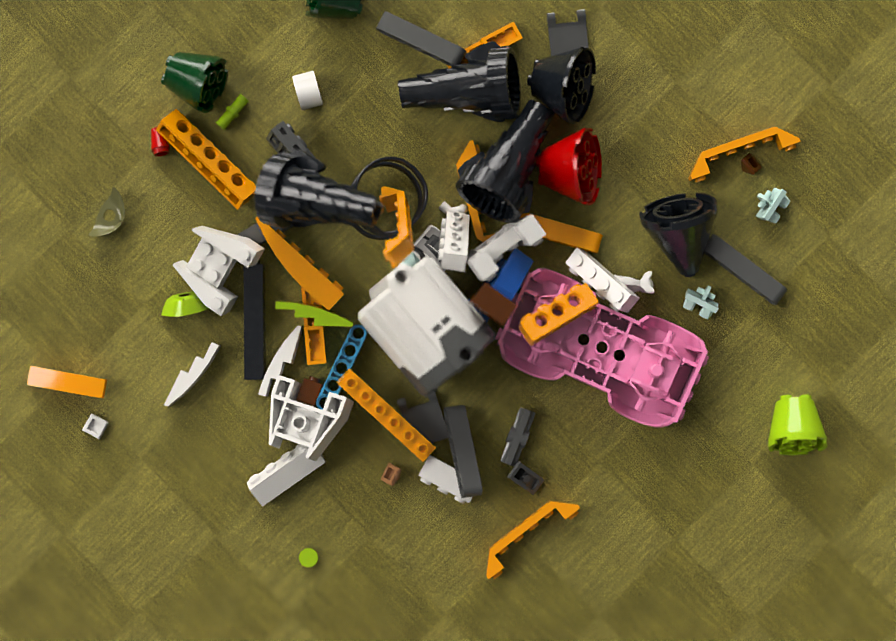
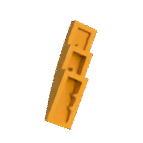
M513 21L481 38L480 41L465 48V50L467 51L466 53H469L489 42H496L500 47H510L523 39ZM465 56L460 64L468 63Z
M303 287L301 288L303 304L323 308ZM303 318L307 365L326 364L324 326H314V318Z
M30 366L27 385L104 399L107 379Z

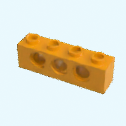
M587 283L581 286L580 284L573 286L568 294L563 295L562 293L553 299V303L549 305L545 303L537 309L538 312L532 315L528 313L520 319L521 322L518 328L530 346L535 345L597 307L599 301ZM569 301H577L578 306H571ZM559 310L562 316H555L552 311ZM541 319L546 323V325L539 326L536 323V320Z

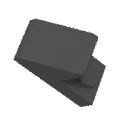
M519 461L507 476L532 495L535 494L544 481L542 477Z

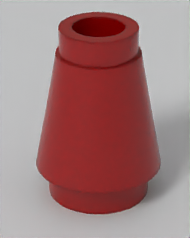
M157 127L151 129V152L156 157L169 154L170 146L156 131Z

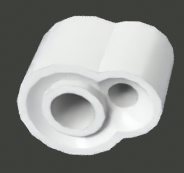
M314 70L292 76L301 110L323 105Z

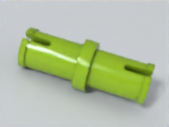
M239 94L235 101L225 108L226 111L215 123L225 131L234 118L237 119L239 117L240 111L249 101Z

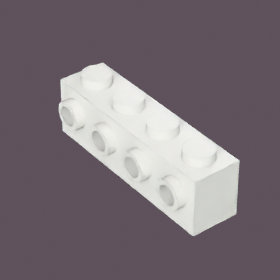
M447 211L446 219L442 218L438 260L441 261V269L464 272L468 253L470 215L457 211Z
M576 248L565 262L570 266V272L576 276L580 275L583 278L582 282L587 283L589 288L593 287L596 289V295L603 300L607 299L610 302L609 306L618 312L620 310L628 313L638 301L639 297L587 251Z
M298 444L292 451L284 453L275 463L268 464L265 470L259 474H254L247 482L248 488L263 507L324 464L326 461L321 454L317 461L308 459L306 455L309 447Z

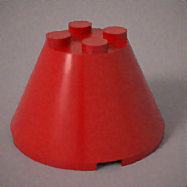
M583 128L543 149L541 155H538L536 159L540 172L538 177L539 185H544L583 205H593L600 191V188H597L598 179H602V156L598 137L592 134V128Z

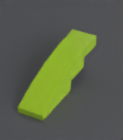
M276 301L275 309L295 310V317L314 318V326L353 327V321L332 311L299 302Z

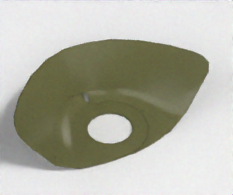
M115 187L112 188L111 195L102 205L94 228L89 233V236L97 237L110 234L121 226L125 216V207L122 197ZM111 209L115 212V219L113 221H106L103 214L106 210Z

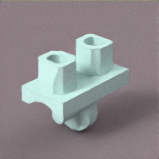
M773 188L772 191L767 190L765 195L759 193L757 198L760 202L757 206L760 210L756 217L771 223H777L780 214L775 211L776 208L779 206L785 209L790 203V199L786 196L787 192L783 189Z
M707 285L705 289L698 287L696 292L688 288L685 293L683 307L692 311L695 305L698 304L702 306L699 315L709 319L713 312H717L719 303L713 301L716 295L710 292L711 286Z

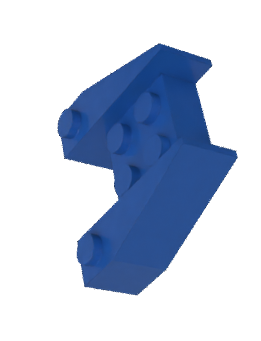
M517 248L513 249L506 261L501 258L496 265L499 270L495 272L496 276L489 281L485 280L474 296H476L483 284L487 283L512 301L534 261ZM475 308L478 311V313L483 317V319L487 322L489 320V317L481 311H479L477 308Z

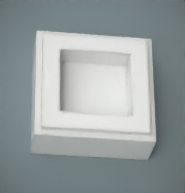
M91 413L82 431L100 439L109 422Z

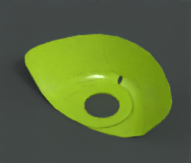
M194 291L169 297L165 302L161 315L180 317L202 312L209 308L203 304ZM190 294L188 296L179 297L180 295Z

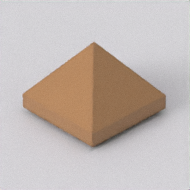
M388 463L380 480L394 486L400 479L401 469Z

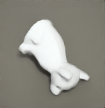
M652 271L644 273L640 280L614 274L617 279L634 293L641 291L642 293L653 294L655 292L653 281L651 280Z

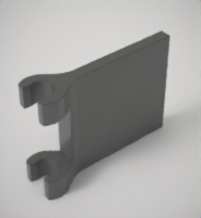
M585 9L576 11L578 22L556 24L555 12L546 14L551 56L580 47L589 48Z
M435 392L428 396V402L410 408L407 407L405 398L398 399L397 402L402 417L430 443L448 438L446 424Z

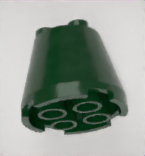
M307 0L306 6L309 7V11H306L305 15L312 18L354 19V17H357V14H361L363 4L360 3L361 0Z
M177 52L173 56H168L166 60L167 68L161 78V84L165 85L167 89L195 110L208 113L214 108L212 104L217 97H221L224 92L229 71L225 69L227 61L218 56Z

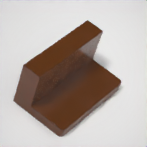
M484 283L476 296H472L468 302L499 325H504L517 307L515 303L487 283Z

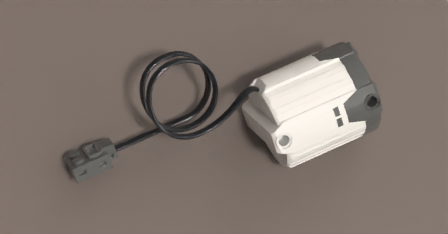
M284 121L271 129L266 137L277 153L290 154L295 149H298L315 158L301 137L294 134L292 126ZM382 157L369 163L353 180L351 184L353 186L352 189L357 190L362 175L373 168L387 166L403 172L415 186L418 195L417 210L411 220V225H414L422 216L428 201V188L422 174L410 162L398 157ZM402 165H404V166H406L407 168H409V169L416 175V177L418 178L419 182L417 181V179L415 178V176H414L408 169H406L405 167H403ZM375 224L374 228L364 225L353 226L360 234L374 240H391L399 234L398 230L385 232ZM414 246V251L419 254L421 260L412 267L402 263L369 289L371 301L358 312V321L420 395L427 398L440 385L456 373L462 372L483 353V349L495 340L496 333L478 311L468 303V299L441 269L438 263L433 258L425 256V253L420 248Z

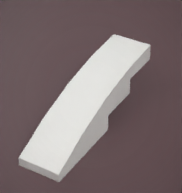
M297 326L283 342L264 376L258 395L268 397L272 381L277 379L278 375L282 376L285 363H294L304 327Z
M212 342L204 359L196 356L189 372L180 371L164 404L165 406H172L196 384L212 363L221 347L220 345Z

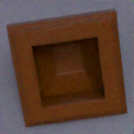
M750 153L741 160L742 171L754 175L762 168Z

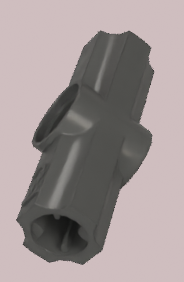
M520 407L514 425L511 426L508 433L507 443L500 459L501 462L515 467L522 448L525 447L528 440L529 429L535 412Z

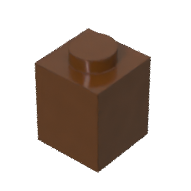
M312 376L309 379L304 378L296 400L316 406L317 398L323 387V384H320V379Z

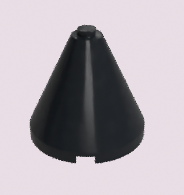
M686 193L649 203L645 206V212L640 211L639 213L642 226L681 275L685 277L695 276L699 271L718 211L716 199L704 193H696V198H686Z

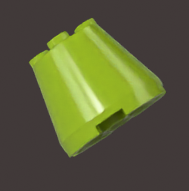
M805 394L800 397H792V395L780 396V400L775 403L768 438V450L770 452L777 450L779 455H807L808 452L814 449H818V451L826 449L828 446L827 436L811 395Z

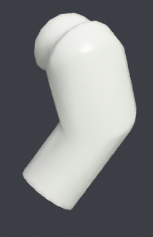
M444 201L439 207L445 214H447V211H457L462 214L468 212V208L464 204L451 207Z

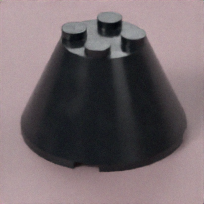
M580 47L541 60L536 59L533 72L527 78V85L531 88L532 97L553 110L555 114L567 123L575 124V122H580L590 106L595 85H591L592 74L596 75L594 54L590 48Z

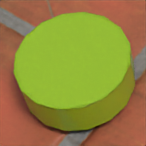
M305 548L299 554V561L304 567H312L318 561V553L313 548Z

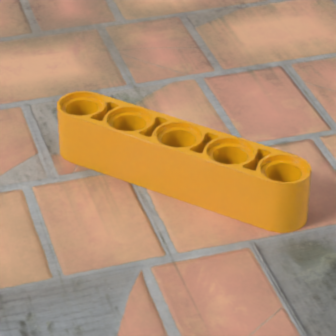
M524 213L520 217L533 215L546 233L542 239L598 254L603 237L602 234L530 213Z

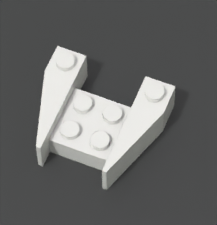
M533 215L522 217L515 223L505 224L502 226V229L475 249L469 251L466 262L480 281H489L496 276L495 272L499 268L495 263L503 257L502 254L508 250L510 252L518 245L536 246L543 241L542 237L546 233Z
M199 226L193 228L192 231L202 237L190 261L188 263L184 260L178 261L173 264V267L203 304L222 316L230 312L238 298L237 295L223 287L236 261L247 268L257 264L265 248L250 238Z
M278 375L271 393L269 445L280 449L281 443L285 439L309 447L306 458L317 461L348 420L354 401L329 392L323 410L297 402L296 399L302 384Z

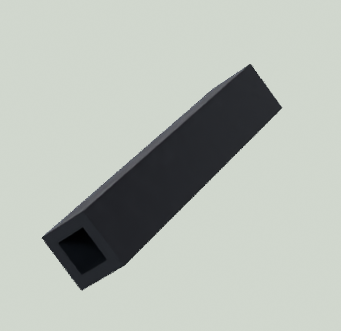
M260 261L249 268L244 266V380H264L266 374L265 265L260 264Z

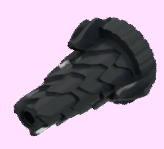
M489 42L466 53L465 58L468 60V63L451 65L452 68L436 69L432 73L417 74V77L399 80L398 87L401 107L403 109L416 107L428 109L444 108V111L463 109V112H472L474 115L495 122L517 119L521 106V85L517 58L513 48L509 46L500 47L496 42Z
M529 100L519 117L507 131L504 130L495 146L492 144L486 155L484 152H480L458 169L460 178L456 183V189L459 195L474 209L498 221L515 223L522 214L528 213L532 205L534 182L530 181L529 177L537 165L534 162L541 152L540 146L549 132L546 129L555 115L553 110L548 109L539 102Z
M295 149L290 154L282 152L272 155L264 164L255 189L257 217H259L263 224L279 228H286L291 226V224L294 227H307L327 223H341L350 226H358L360 224L374 228V224L378 222L380 215L384 213V205L377 201L376 197L370 193L352 189L353 186L337 183L331 178L320 175L319 173L326 169V164L298 149Z

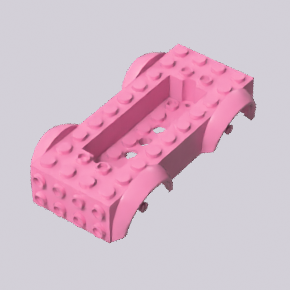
M538 268L531 273L528 272L520 285L521 290L519 294L516 293L512 299V302L517 307L507 320L504 328H499L495 338L498 340L496 345L500 347L502 358L508 364L540 379L557 380L563 375H567L607 393L609 406L614 411L643 425L666 427L674 422L677 423L678 420H682L685 414L683 407L686 402L689 403L693 395L691 389L694 384L697 385L701 377L699 373L702 366L705 367L709 358L704 341L700 337L662 318L646 315L638 321L598 303L597 307L535 345L530 346L518 328L521 322L520 319L528 313L532 315L538 312L537 309L545 303L547 305L553 303V299L562 293L563 295L568 294L573 286L577 284L581 286L583 284L545 268ZM569 301L571 306H578L577 301ZM552 311L555 316H562L561 311ZM536 320V323L539 326L546 325V323L543 320ZM581 334L588 335L589 343L587 345H581L578 342V337ZM599 342L606 343V352L599 353L596 346ZM616 350H622L625 353V358L622 361L615 360L614 352Z

